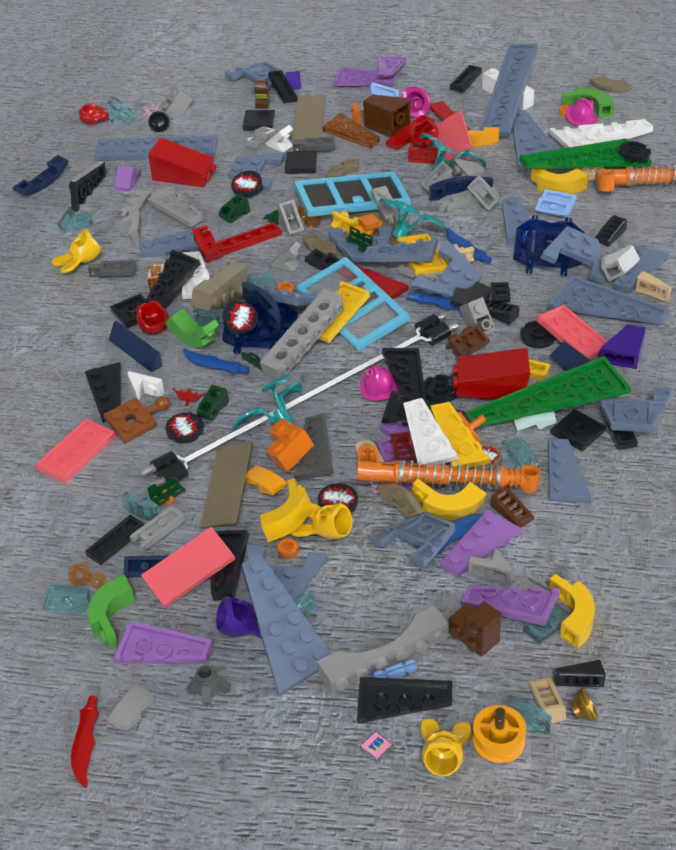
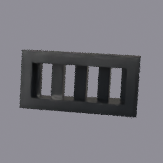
M613 215L595 238L599 240V243L609 247L626 231L627 220Z
M492 300L486 303L490 316L510 325L519 317L520 306L492 302Z
M595 660L556 668L554 684L555 686L603 687L606 674L601 661Z

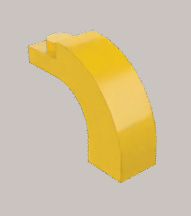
M543 168L531 169V180L537 183L539 191L544 192L545 189L575 194L587 189L588 175L577 168L564 174L551 173Z
M295 478L287 480L289 497L286 502L275 510L260 514L261 527L268 542L292 533L306 520L310 513L311 501L306 489L301 484L298 485Z
M419 479L413 483L411 493L418 502L423 503L422 509L424 512H429L447 521H455L464 516L474 514L484 504L487 494L470 482L457 494L443 495L434 491Z
M554 574L550 578L549 589L551 591V588H559L560 595L558 599L572 611L571 615L561 623L560 637L578 649L587 641L593 629L594 600L589 590L580 581L571 585L566 579Z

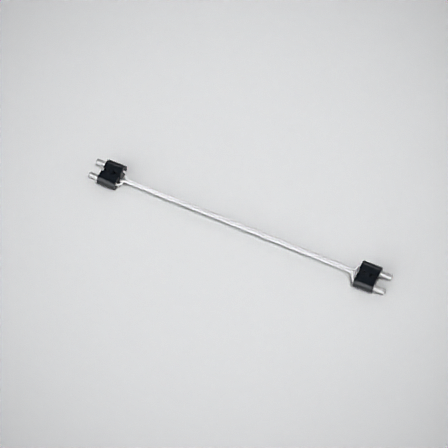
M445 312L439 315L432 314L415 323L417 336L394 348H404L419 339L427 341L430 345H435L450 337L451 332L459 328L456 322L450 326H447L444 322L440 323L441 320L447 318ZM381 354L285 405L286 409L384 358ZM274 411L269 413L272 417L274 416ZM263 416L185 458L169 451L150 461V466L141 470L140 474L142 477H145L154 472L157 477H160L159 480L151 483L150 486L153 484L162 486L171 477H177L178 481L188 476V461L269 418Z

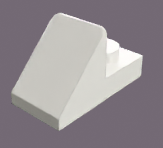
M288 125L265 144L275 150L285 152L292 147L288 137L293 129Z
M131 371L127 373L130 388L134 397L139 401L144 394L156 397L163 396L162 379Z

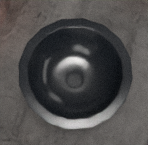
M155 111L149 116L148 124L153 131L164 132L169 127L170 121L166 113Z

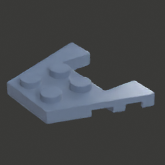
M267 61L251 64L249 68L243 69L239 67L236 68V71L230 72V70L224 72L225 77L232 81L243 76L248 77L254 82L255 80H268L270 89L273 84L268 77V72L281 69ZM254 86L250 87L251 92L255 94Z
M273 153L236 157L228 172V179L233 180L240 172L249 170L261 175L266 164L281 166L285 159V154ZM261 177L262 188L264 191L269 192L273 184L272 178Z
M392 225L377 228L378 236L373 237L372 246L389 244ZM343 228L328 229V236L352 263L365 262V252L358 250L359 246L357 244L346 241Z
M567 226L543 251L540 257L555 264L559 253L591 266L588 279L603 284L605 281V273L601 268L600 259L602 256L599 240Z
M446 240L438 250V255L451 261V263L435 282L419 274L411 283L410 288L412 290H425V293L428 294L433 292L441 294V297L452 298L456 287L463 289L471 288L476 281L479 282L482 275Z
M654 387L653 400L616 399L611 397L598 401L611 430L652 432L671 397L672 388Z
M423 512L403 520V524L400 526H387L384 528V532L377 535L375 532L368 534L369 542L379 547H383L397 537L420 548L409 554L411 562L421 567H426L454 534L456 529L454 523L429 512Z
M247 545L248 560L259 554L265 558L266 547ZM308 552L304 568L268 565L294 602L297 603L309 587V582L318 575L320 567L325 565L328 559L327 554Z

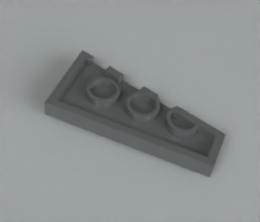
M325 414L306 417L303 429L312 440L314 446L296 464L297 468L293 475L296 481L334 473Z

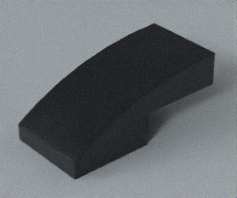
M314 249L305 256L306 263L322 271L340 260L333 254L328 253L325 255L318 249Z
M491 282L492 302H511L508 282Z

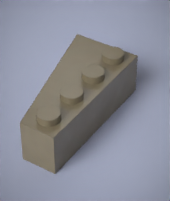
M233 260L228 261L227 266H222L219 268L218 273L211 274L209 280L205 279L193 288L191 306L211 311L243 299L241 283L247 281L249 265Z

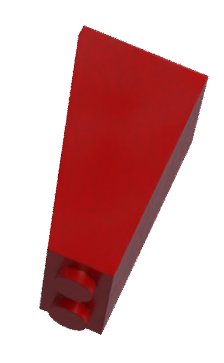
M160 137L148 153L153 181L204 188L216 171L213 157Z
M528 348L457 357L456 365H452L451 375L455 376L452 380V388H455L456 396L496 400L527 387L530 377Z

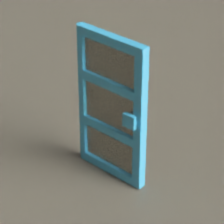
M395 171L294 181V188L308 217L331 215L333 211L350 213L378 210L370 192L371 189L382 186L387 187L394 201L396 199L411 206V200Z

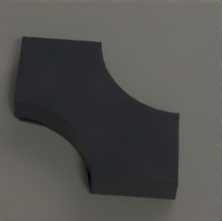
M478 281L471 288L463 289L456 287L450 304L460 307L482 297L486 304L492 288Z

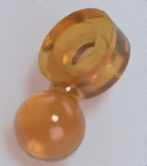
M304 206L298 207V213L301 218H305L304 223L306 226L316 228L321 224V216L308 217Z
M74 564L68 571L69 581L75 586H82L90 582L93 588L99 589L107 583V578L103 573L96 572L90 574L89 569L84 564ZM77 572L83 574L81 579L75 578Z

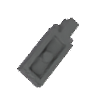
M311 137L293 141V152L335 150L334 137Z
M135 260L102 261L100 264L88 265L89 276L95 277L134 276L136 269Z

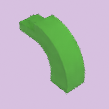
M575 88L574 92L562 93L561 106L574 105L577 100L585 98L588 101H594L593 109L598 118L613 116L614 101L608 94L591 88Z
M184 308L165 322L178 339L194 348L203 347L217 337L214 329L219 326L215 319L206 326L199 325Z
M125 575L112 579L99 588L92 597L88 607V618L94 638L99 636L102 643L106 642L110 650L118 647L115 632L110 624L111 617L121 608L135 603L132 588Z

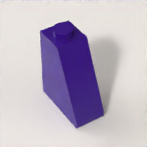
M627 324L601 347L600 357L605 356L614 366L637 369L644 344L646 327Z

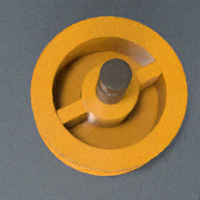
M492 705L482 709L476 715L473 722L472 740L474 749L483 759L492 763H508L514 761L522 754L525 748L526 723L519 712L508 706Z

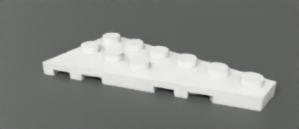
M645 119L626 121V124L611 122V125L603 126V123L579 125L575 129L569 126L563 127V130L550 128L549 134L564 148L625 138L632 139L633 137L653 132V126Z

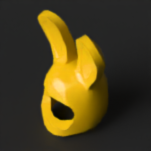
M85 228L71 242L69 252L53 258L51 262L55 267L63 266L60 268L61 273H68L74 270L80 263H88L94 260L101 253L102 249L90 235L88 229Z
M311 503V510L307 518L312 520V523L301 524L290 535L303 537L318 534L324 539H342L351 531L353 522L351 512L342 503L325 505L323 507Z
M424 719L420 725V733L425 741L422 750V761L425 768L438 776H449L455 773L463 762V745L472 735L471 725L467 722H459L454 725L452 732L445 729L439 730V725L435 720Z

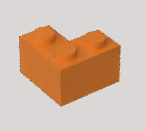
M282 418L268 431L274 442L266 452L274 464L286 472H289L314 446L304 429Z

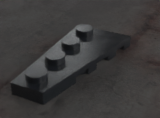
M98 161L70 180L69 190L72 211L78 212L80 209L79 205L86 202L87 195L91 196L94 187H98L106 177L104 161Z
M172 249L168 260L166 259L165 267L159 273L158 281L153 285L146 302L149 303L152 300H157L161 303L162 307H165L201 265L200 260Z
M382 348L381 353L399 392L426 400L419 348Z
M120 362L85 371L102 423L107 422L104 419V413L121 405Z
M391 391L381 423L409 426L403 403L419 398ZM424 400L429 410L431 409V405L437 404ZM455 409L457 413L461 412L463 415H465L464 411Z
M247 530L215 531L233 553L235 560L210 577L211 596L213 600H222L226 596L235 598L249 534Z
M360 677L357 724L452 706L453 681Z

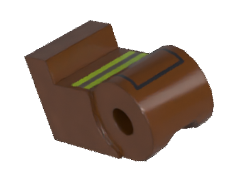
M255 80V109H268L270 104L268 80Z

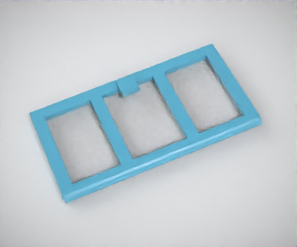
M347 257L296 286L297 292L319 295L323 289L333 293L335 291L338 292L339 284L343 281L369 291L370 297L339 331L357 351H361L410 320V315Z

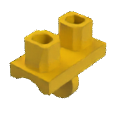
M337 211L331 212L333 216L331 226L333 229L343 228L344 233L349 235L350 226L356 228L358 225V218L350 219L349 214L345 211L341 213Z

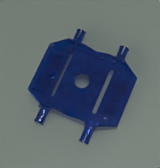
M533 215L532 219L517 227L513 260L526 265L525 272L527 274L529 269L530 274L533 273V266L561 268L560 275L563 277V272H565L564 277H566L569 268L582 265V262L559 253L555 264L540 258L543 251L551 244L546 241H554L567 226L585 233L572 222V218H569V222L567 217L565 221L550 223L545 220H538L539 217L536 215L535 218V215ZM536 231L534 253H532L533 233Z
M257 303L252 305L258 313V323L255 330L250 334L236 335L224 326L222 340L234 346V354H240L241 347L270 348L271 350L298 319V313L286 303H277L280 311L281 333L278 334L276 332V334H273L274 329L269 325L268 313Z

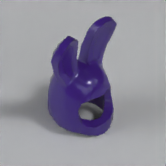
M224 597L219 604L216 614L217 630L227 636L241 637L253 634L261 638L252 604L234 597Z

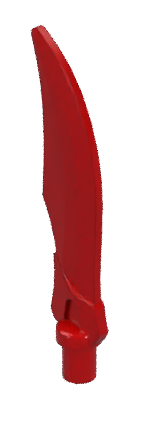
M92 695L88 697L84 708L79 711L80 721L71 750L73 773L84 788L88 787L87 772L95 745L93 730L99 715L96 708L97 697Z

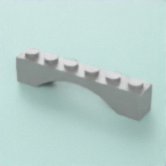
M432 606L415 614L405 632L385 646L365 652H335L318 660V675L331 694L344 690L347 686L360 681V677H368L380 669L383 671L384 668L394 663L402 662L417 652H422L436 643L443 642L448 638V622L437 608Z

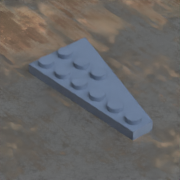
M518 110L512 128L519 171L527 169L519 161L520 155L556 150V147L526 110Z
M573 275L547 304V309L551 310L565 305L573 313L660 325L669 315V309Z
M259 554L244 562L241 569L251 597L253 611L258 621L257 625L266 656H268L271 674L276 684V691L278 696L317 673V661L331 655V652L262 555Z

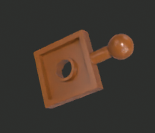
M160 396L155 400V404L145 408L135 397L104 413V419L123 443L126 444L156 428L157 422L151 416V413L157 410H167L170 406V401L167 397ZM133 418L135 421L130 423L126 422V419Z

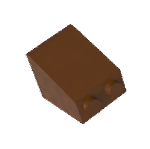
M373 94L363 100L364 127L391 138L411 123V102L409 98Z

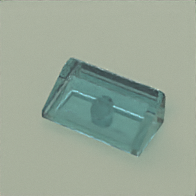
M224 309L198 312L196 315L198 326H206L214 319L218 324H222Z
M48 584L43 610L85 615L91 600L89 589Z

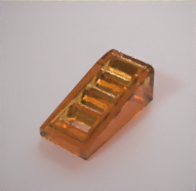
M164 264L147 267L150 291L153 285L157 283L158 275L163 271Z

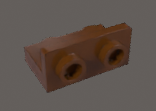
M477 324L473 327H466L459 335L455 333L450 336L445 348L447 350L452 348L458 357L468 356L488 345L490 340Z

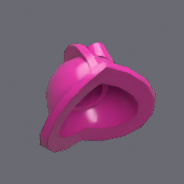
M413 86L408 87L401 94L402 98L410 99L412 118H418L422 114L427 115L431 103L426 91L420 87Z
M581 98L574 105H569L566 110L568 121L577 127L579 125L596 123L598 117L594 114V101Z
M374 365L367 369L360 381L362 396L370 401L387 400L391 391H397V386L390 371L382 366Z

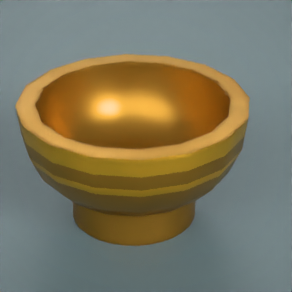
M584 687L576 693L575 700L570 701L577 719L582 717L587 720L599 719Z

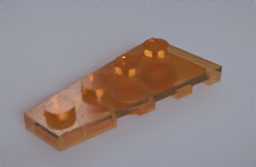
M342 113L323 126V132L369 149L380 143L378 135Z

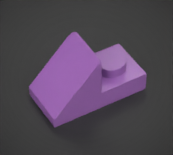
M119 166L115 190L130 192L142 175L141 169Z

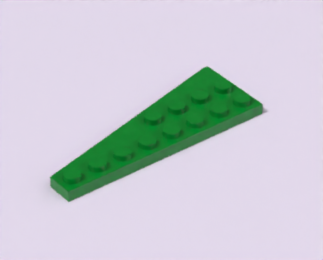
M626 138L520 155L519 161L527 169L648 167L652 163L650 158L644 162H633L623 158L619 154V148L622 143L628 144L630 142Z
M602 356L465 412V416L470 423L480 415H483L486 421L478 426L482 427L631 393V388L607 358Z

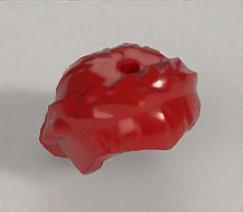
M88 103L79 109L80 120L90 125H96L98 121L105 122L109 117L106 108L103 106L99 107L95 103Z
M424 121L416 125L414 133L410 137V144H414V147L419 148L428 147L434 140L419 137L422 133H426L438 138L437 126L432 121Z
M152 300L136 308V319L142 331L148 334H158L166 330L167 325L165 322L169 319V316L159 301Z

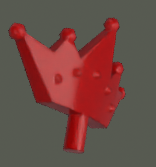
M172 388L180 400L186 401V406L189 405V401L196 402L206 394L205 392L199 395L198 392L193 394L190 388L186 392H183L182 389L177 391L175 388Z

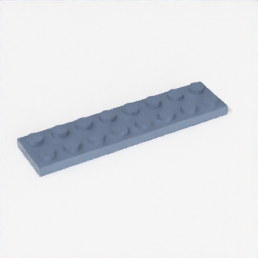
M537 43L509 44L479 131H484V127H499V136H510L538 51Z
M217 136L161 137L215 158L218 142ZM159 138L98 139L94 160H149L148 153Z

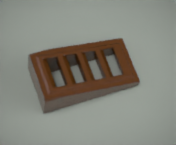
M507 487L500 489L491 496V507L518 527L522 528L534 520V516Z

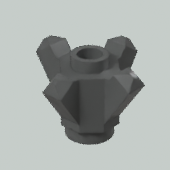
M209 665L200 666L196 670L195 677L187 685V693L193 695L198 693L202 696V703L206 705L211 703L212 697L218 692L226 694L231 691V684L217 675L216 671Z

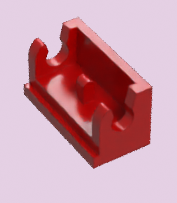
M410 144L408 148V162L435 164L438 149L413 147L414 144Z
M207 225L196 229L193 228V239L206 263L223 257V253L218 247L211 231L207 230L209 229Z

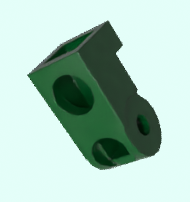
M239 194L235 195L220 208L219 217L229 223H233L241 214H248L250 212L248 199Z
M212 384L198 405L197 415L212 421L215 420L221 408L229 403L227 389Z

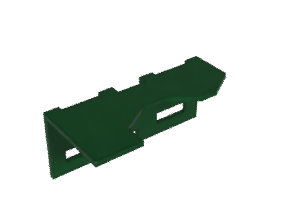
M275 210L263 218L264 220L268 217L271 223L275 222L277 225L279 224V211Z
M350 226L349 236L345 239L349 243L357 244L359 246L358 250L365 252L367 247L372 246L373 236L364 232L360 233V230Z
M245 352L241 353L243 360L253 364L254 367L262 371L259 356L252 352L248 354Z
M177 477L169 478L162 486L153 484L148 487L149 498L157 507L169 501V497H175L186 490L178 483Z

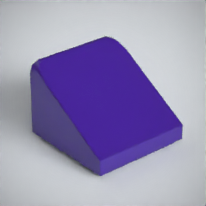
M300 71L285 72L286 78L293 90L301 89Z

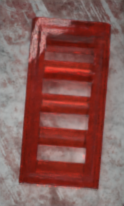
M410 431L390 434V444L394 460H411L413 463H416ZM409 454L407 457H399V455Z

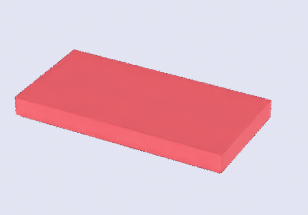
M461 110L436 125L439 132L438 140L453 150L456 156L461 151L472 147ZM446 152L444 159L449 162L456 156Z
M565 305L540 314L536 318V321L560 342H567L589 359L599 356L601 354V347L608 342Z
M86 418L35 464L36 469L66 484L116 437V433Z
M210 527L141 576L164 608H166L235 560V556L214 529Z

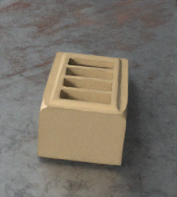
M642 271L637 277L635 291L668 302L671 286Z
M551 677L528 682L543 723L548 725L566 720L565 704Z

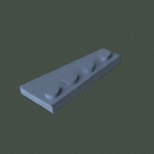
M511 197L502 200L507 245L539 239V232L519 198Z
M192 230L139 243V248L144 258L164 256L166 252H171L172 249L178 252L184 250L196 252L199 249L193 239Z
M433 237L431 241L423 242V239L416 240V243L406 244L404 241L399 242L395 246L390 244L369 246L364 255L365 262H432L438 243L437 237Z
M636 245L635 250L640 260L625 275L615 280L613 289L630 294L636 288L639 274L642 271L651 274L654 269L657 270L663 261L666 262L669 259V253Z

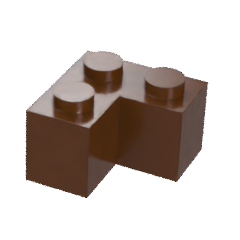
M485 601L476 608L466 603L449 617V633L451 636L459 639L469 650L476 652L481 657L500 642L501 612Z

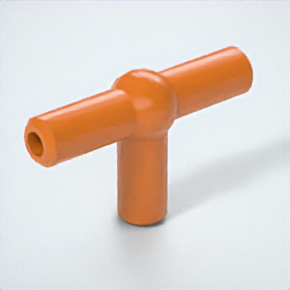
M458 412L463 424L472 432L474 439L478 442L482 441L474 429L486 421L485 417L480 415L469 423L464 415Z

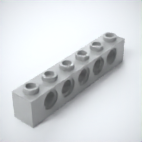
M323 289L260 361L263 374L276 380L281 376L289 374L295 364L310 350L313 343L321 337L325 329L343 311L342 297Z

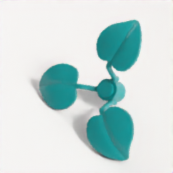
M426 133L420 135L419 138L434 140L433 144L438 149L432 171L442 161L446 164L448 163V160L444 159L446 152L456 156L453 150L446 147L437 138ZM467 150L461 151L454 158L458 159L461 155H469L481 161L485 168L487 166L486 161L481 156ZM454 159L447 164L449 167L454 163Z
M380 198L379 202H384L396 208L399 212L396 227L392 234L397 238L405 237L408 232L411 233L412 229L421 220H428L442 225L445 230H448V227L439 219L423 214L409 227L410 224L406 222L408 213L420 214L418 210L396 199L395 201L386 198ZM402 212H405L403 220H401Z
M290 374L281 376L277 380L265 385L262 388V392L265 393L272 390L274 399L279 407L273 412L274 416L272 417L263 408L253 409L241 415L235 421L232 427L233 432L242 421L260 413L267 416L272 423L282 418L293 424L294 422L286 409L283 396L302 392L301 382L298 381L291 384L279 394L275 391L276 387L287 382L291 378Z

